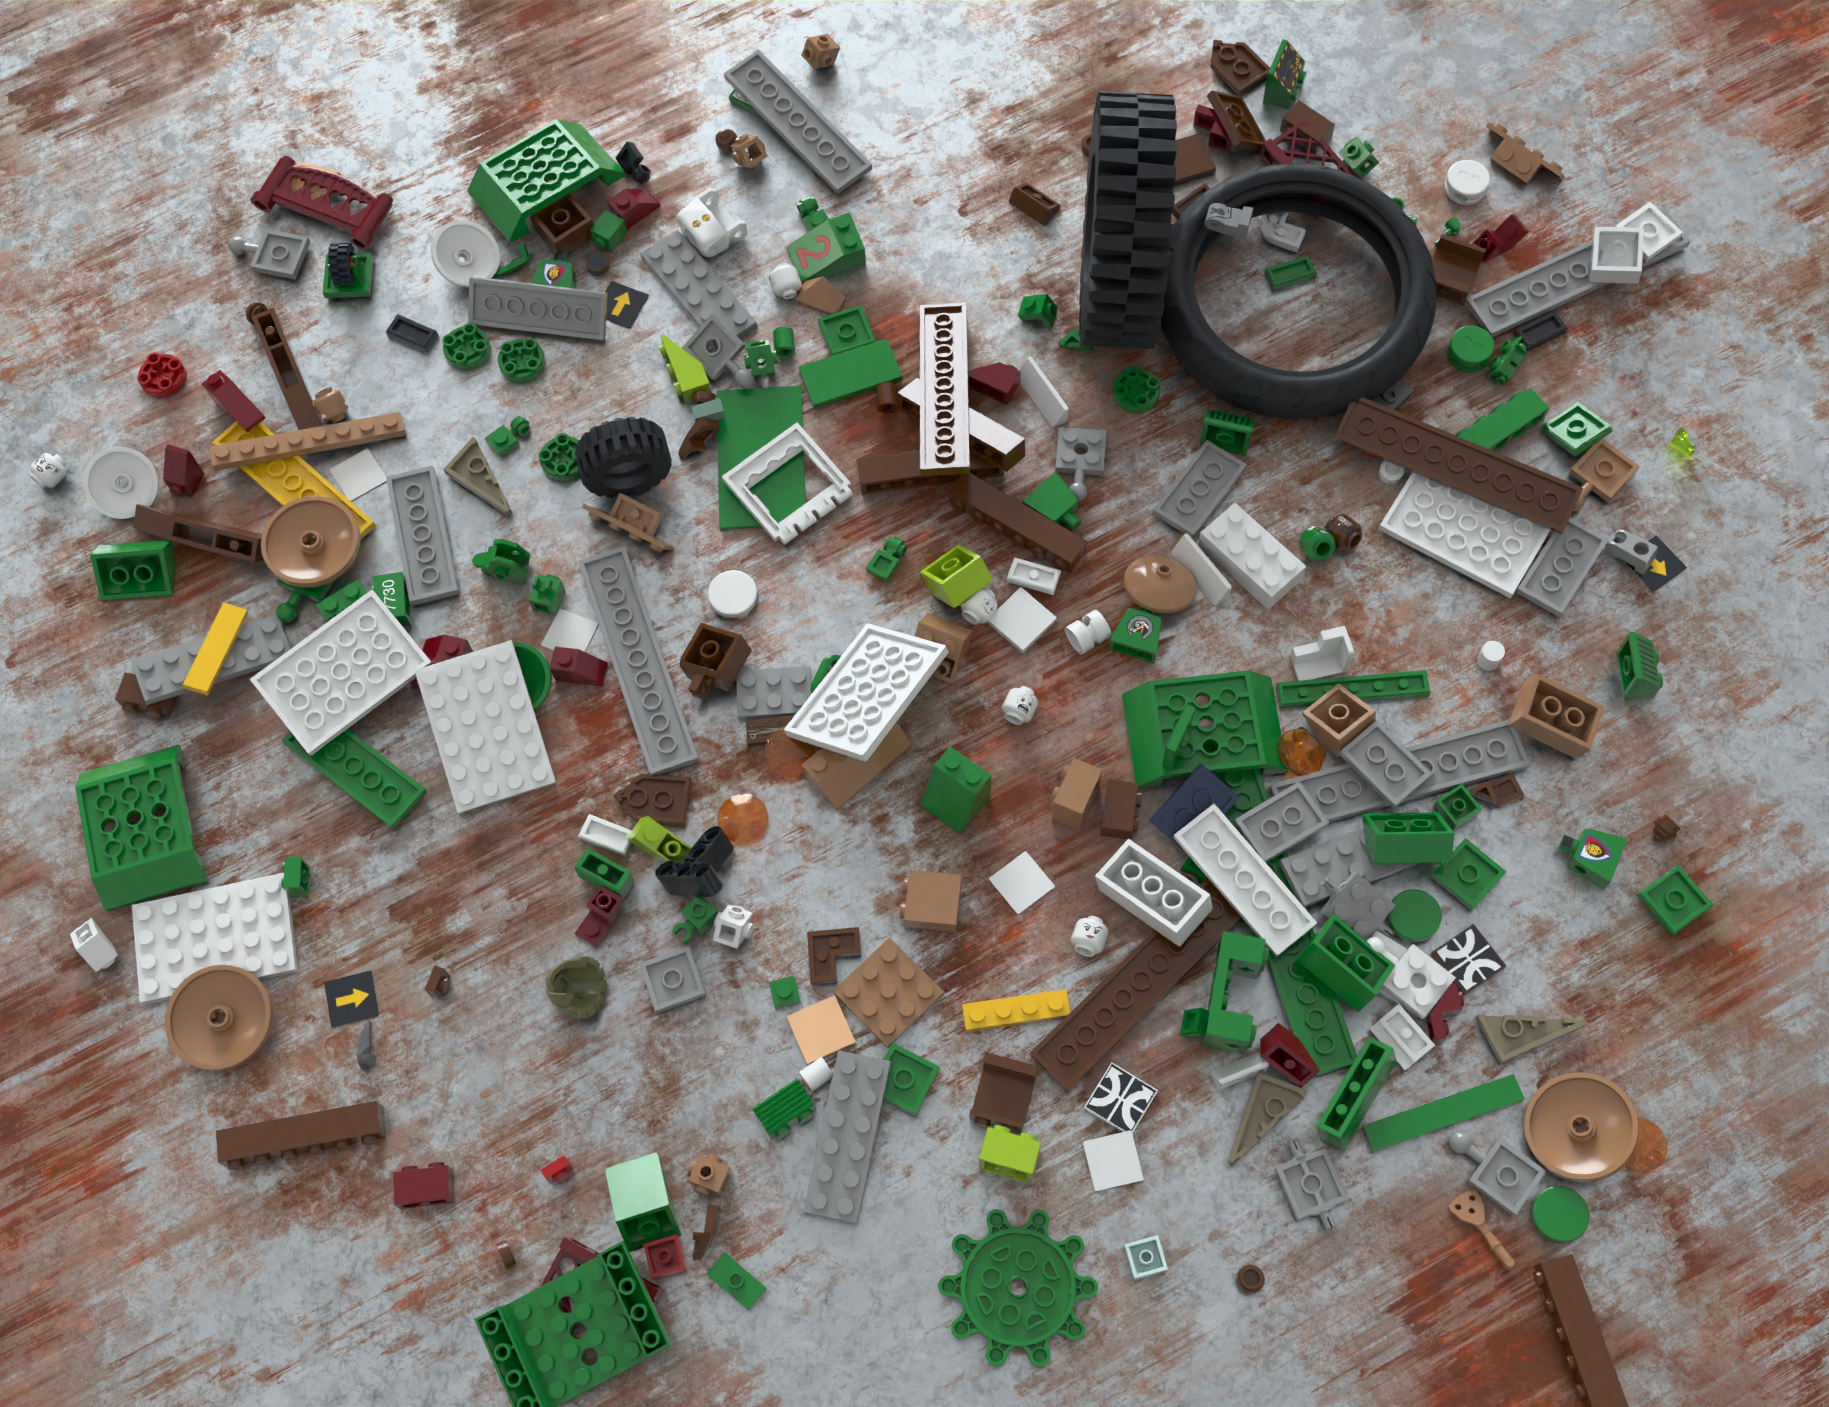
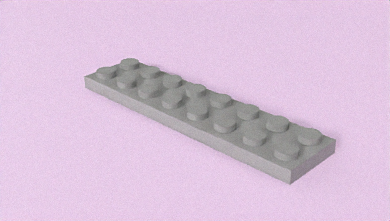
M759 49L724 73L726 81L837 194L872 170V164Z

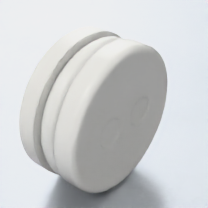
M1473 160L1456 162L1450 167L1444 183L1446 195L1452 201L1461 205L1478 203L1487 192L1490 183L1489 172L1482 164Z

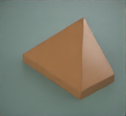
M822 276L804 281L794 301L830 315L840 312L846 297Z

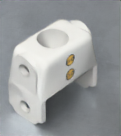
M711 187L696 196L676 216V222L680 225L682 233L705 258L713 257L733 248L745 240L748 234L747 225L744 221L738 220L736 222L729 213L717 205L719 202L718 193Z

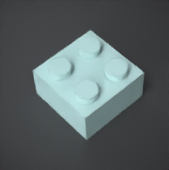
M1158 1235L1124 1245L1134 1281L1168 1271Z

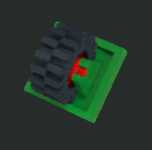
M350 242L331 243L325 261L322 292L324 297H370L374 261L372 253L354 252V246Z

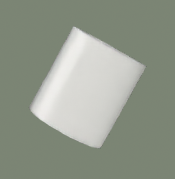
M1497 641L1486 642L1477 658L1479 667L1486 671H1493L1498 668L1505 654L1503 645Z
M822 1057L799 1071L800 1076L811 1092L831 1080L833 1076L832 1071Z

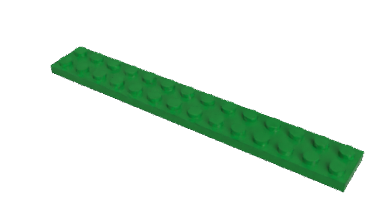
M1213 743L1203 745L1204 750L1208 753L1217 751V747ZM1259 769L1213 773L1240 797L1225 814V817L1240 834L1241 832L1234 824L1235 819L1269 799ZM1287 851L1266 864L1294 895L1279 865L1281 859L1289 857ZM1312 928L1278 957H1275L1269 950L1267 961L1291 1033L1299 1038L1319 1068L1320 1072L1317 1075L1351 1067L1357 1054L1336 993L1296 960L1307 943L1315 935Z

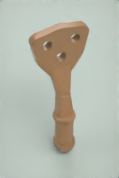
M1473 1189L1460 1194L1449 1204V1212L1460 1221L1475 1226L1485 1238L1490 1251L1494 1252L1501 1261L1503 1267L1510 1271L1516 1268L1515 1259L1505 1250L1502 1242L1498 1241L1490 1232L1485 1222L1484 1204L1478 1191Z

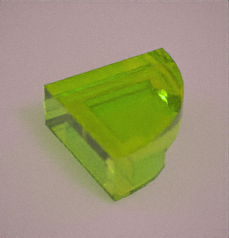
M1680 427L1669 445L1690 458L1695 451V445L1691 444L1688 439L1689 434Z

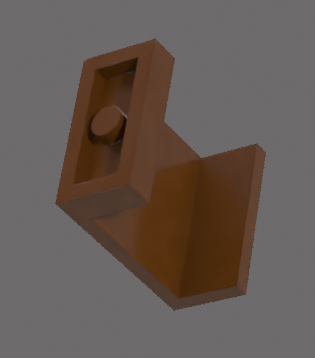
M1441 234L1432 258L1437 282L1436 297L1464 306L1486 249L1476 244H1470L1455 237Z
M986 1052L973 1108L969 1113V1119L974 1121L973 1124L981 1128L999 1125L1010 1129L1012 1134H1016V1132L1021 1134L1038 1066Z

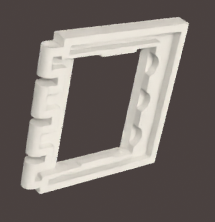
M798 422L722 476V481L775 542L780 540L784 545L798 536L795 527L800 532H803L817 522L813 514L816 513L819 518H822L836 508L832 500H835L840 505L853 495L850 490V481ZM803 450L832 484L777 523L769 514L770 511L748 489Z

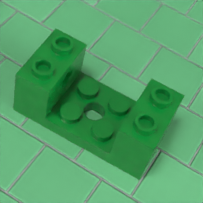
M1223 931L1217 950L1208 1004V1015L1201 1047L1244 1055L1247 1047H1252L1257 1030V1025H1252L1253 1016L1225 1011L1229 993H1225L1224 990L1228 991L1232 975L1256 979L1258 972L1264 971L1269 954V949L1264 948L1266 939Z

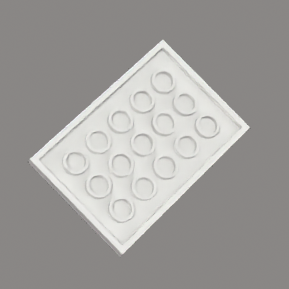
M1413 472L1378 529L1510 599L1550 532V529Z
M371 590L250 680L306 752L312 756L415 679L416 674L414 670L430 666L432 662L376 593Z
M866 624L785 727L786 735L866 762L949 653L947 647L921 638Z
M512 640L414 670L458 814L556 784Z
M284 873L132 905L140 1003L148 1005L170 1000L176 988L188 976L200 969L214 965L237 966L250 972L259 980L298 972L290 895L281 886V879L284 878Z

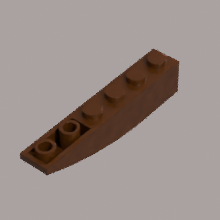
M274 308L251 316L298 430L323 426L320 416L313 406L312 396L283 325Z
M136 504L133 524L135 529L222 555L251 562L264 561L261 552L262 534Z

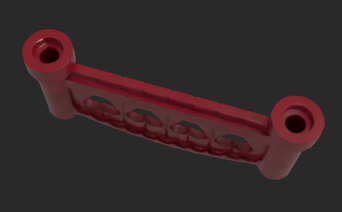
M283 156V158L279 159L260 190L255 191L250 198L251 203L263 212L270 213L276 203L351 232L349 241L364 251H368L374 242L372 238L393 206V198L386 193H381V195L375 197L358 184L337 174L314 168L294 166L296 163L289 156ZM300 178L301 181H308L306 186L292 193V179ZM318 185L321 189H328L325 194L311 200L312 186ZM339 193L340 196H347L344 202L331 208V194ZM353 200L359 201L360 204H367V207L353 215L350 213V203Z

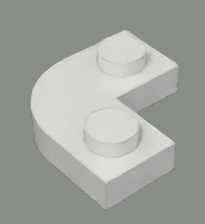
M1290 212L1263 215L1260 229L1264 238L1276 246L1297 253L1306 230L1285 223Z

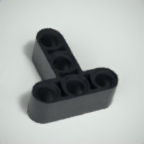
M713 826L701 835L681 861L671 860L664 862L656 869L655 875L669 895L714 896L723 887V882L716 872L732 853L734 846L720 826Z

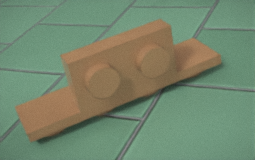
M1490 122L1486 125L1490 132L1503 140L1490 159L1528 185L1541 167L1561 181L1565 178L1561 172L1563 168L1554 161H1551L1549 164L1543 160L1544 155L1535 148L1532 151L1525 147L1526 142L1515 135L1514 138H1511L1506 134L1508 130L1497 123L1494 126Z
M619 493L611 513L590 504H583L582 506L583 509L589 511L588 516L599 521L605 519L610 522L608 526L618 531H622V529L629 531V537L640 542L644 539L650 542L649 547L659 552H663V549L673 550V545L654 536L663 513L623 493Z

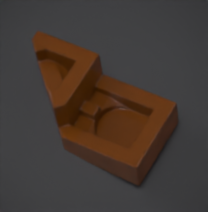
M699 418L694 423L679 449L680 459L687 458L693 451H700L701 453L707 451L704 443L720 429L717 420Z
M1513 773L1493 782L1487 781L1469 789V793L1472 796L1499 807L1524 798V793Z
M708 1204L704 1233H693V1240H695L693 1259L701 1260L715 1237L722 1211L719 1205Z

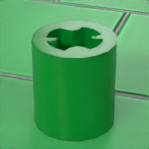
M789 327L776 328L773 331V342L777 357L788 358L795 354L793 330Z

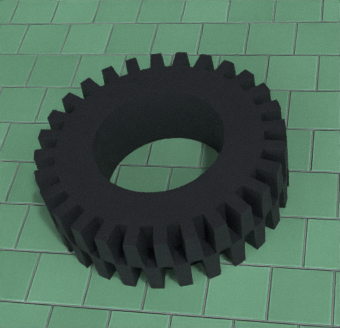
M1098 91L1091 129V144L1089 147V168H1087V192L1085 194V218L1083 221V244L1081 250L1082 266L1079 295V336L1081 345L1154 349L1155 344H1157L1158 333H1160L1161 316H1163L1164 293H1166L1167 267H1169L1170 262L1169 242L1170 238H1172L1173 229L1171 217L1175 202L1173 187L1176 179V166H1174L1177 153V141H1175L1177 120H1175L1176 105H1174L1175 98L1173 95Z

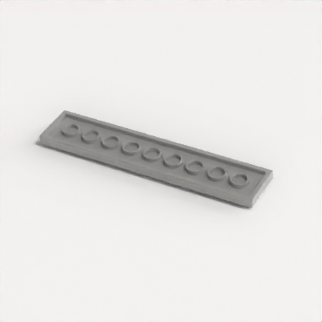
M1665 207L1659 209L1673 224H1675L1681 230V228L1678 226V224L1675 222L1672 216L1668 213ZM1683 232L1677 241L1647 262L1642 258V268L1688 247L1691 241ZM1589 241L1466 298L1465 305L1480 326L1492 337H1495L1609 283L1590 282L1592 241Z
M625 546L578 561L650 775H660L698 762L697 752Z
M1510 719L1406 747L1432 775L1402 802L1450 790L1461 784L1468 785L1529 768L1531 764L1517 730L1508 726ZM1348 763L1273 783L1269 787L1273 797L1300 781L1328 822L1390 806Z

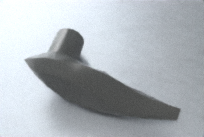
M371 1021L366 1022L357 1045V1061L362 1070L367 1065H372L376 1062V1056L371 1054Z

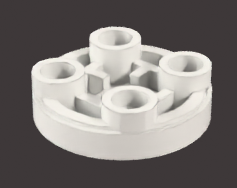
M736 570L726 571L716 576L708 589V598L712 610L727 618L742 619L748 616L755 606L758 596L753 579L746 573Z

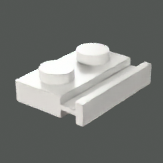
M1400 1004L1369 1028L1380 1042L1393 1047L1396 1060L1405 1071L1435 1047L1434 1043Z

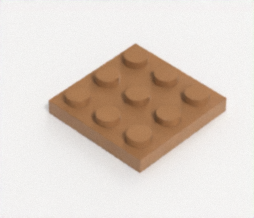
M889 937L833 990V994L888 1049L892 1043L898 1040L944 995V991Z

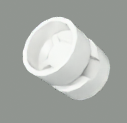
M1093 610L1083 616L1082 622L1077 620L1065 627V633L1069 642L1080 655L1094 648L1095 642L1100 644L1112 636L1108 623L1097 610Z

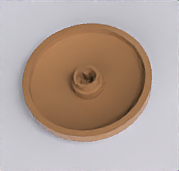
M307 496L285 504L272 515L262 533L261 552L271 572L281 581L296 587H317L334 581L350 568L358 555L361 535L354 516L343 504L328 497Z
M232 965L205 967L188 976L172 994L165 1013L167 1039L174 1052L182 1060L196 1068L206 1071H225L236 1068L253 1058L267 1041L273 1024L272 1000L264 984L253 974L240 967Z
M1575 1072L1551 1079L1533 1095L1525 1113V1136L1534 1157L1549 1172L1569 1181L1594 1182L1608 1178L1628 1163L1637 1147L1639 1123L1631 1100L1618 1085L1599 1075Z

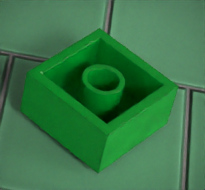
M1463 784L1437 799L1433 805L1453 831L1479 815L1482 810Z
M301 856L285 857V863L282 864L284 878L281 879L282 888L292 898L308 897L310 866Z

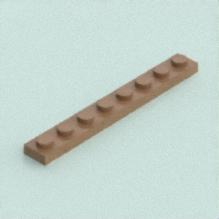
M401 412L220 444L210 446L209 449L213 469L218 471L406 435Z

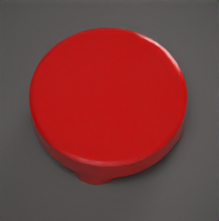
M154 352L147 356L146 361L140 367L137 381L148 395L164 398L177 393L183 387L187 378V372L183 363L177 357Z

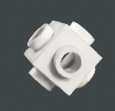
M728 905L715 918L714 927L716 928L713 940L738 948L745 938L749 939L754 926V924L750 923L752 913L740 906Z

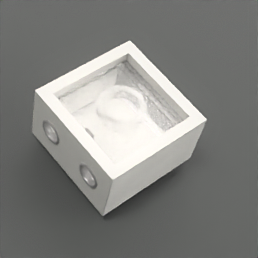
M1595 227L1592 241L1590 282L1639 284L1642 272L1644 228Z

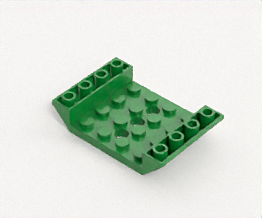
M555 119L479 163L467 191L511 244L530 233L525 221L526 218L596 177H599L608 187L625 177L626 174L581 124Z
M1246 670L1148 681L1122 694L1135 783H1138V789L1162 786L1163 779L1189 776L1200 763L1212 773L1261 768L1262 775L1288 772L1271 677ZM1198 696H1205L1208 698L1209 704L1200 706L1196 703L1195 699ZM1188 704L1196 708L1192 727L1189 731L1191 737L1186 748H1181L1172 770H1168L1162 765L1165 748L1185 705L1187 706ZM1203 719H1208L1213 723V727L1211 729H1203L1199 722ZM1213 743L1216 745L1217 751L1208 753L1204 750L1203 745Z
M179 744L80 773L75 789L92 882L106 912L208 882L203 858L196 852L180 772L181 769L185 768ZM165 806V814L161 817H155V811L159 807ZM135 814H141L140 821L135 825H131V817ZM115 821V828L111 832H105L106 824Z
M621 1241L600 1252L596 1258L507 1305L498 1306L474 1319L512 1407H558L672 1345L625 1241ZM566 1296L571 1297L574 1301V1309L570 1313L563 1311L561 1307V1302ZM577 1322L583 1323L586 1328V1334L581 1339L573 1334V1327ZM589 1348L594 1349L598 1355V1359L593 1365L588 1364L584 1358L585 1352Z

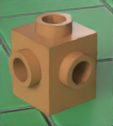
M828 33L808 37L801 56L813 69L832 66L836 61L840 46Z
M741 135L735 139L736 143L731 146L733 150L732 157L736 164L741 167L752 169L762 163L761 160L768 157L765 145L758 136Z
M708 1154L707 1158L699 1155L697 1161L693 1160L688 1169L687 1176L690 1177L688 1181L694 1186L693 1191L701 1195L708 1196L709 1193L722 1197L732 1174L730 1167L722 1164L723 1160L714 1155Z

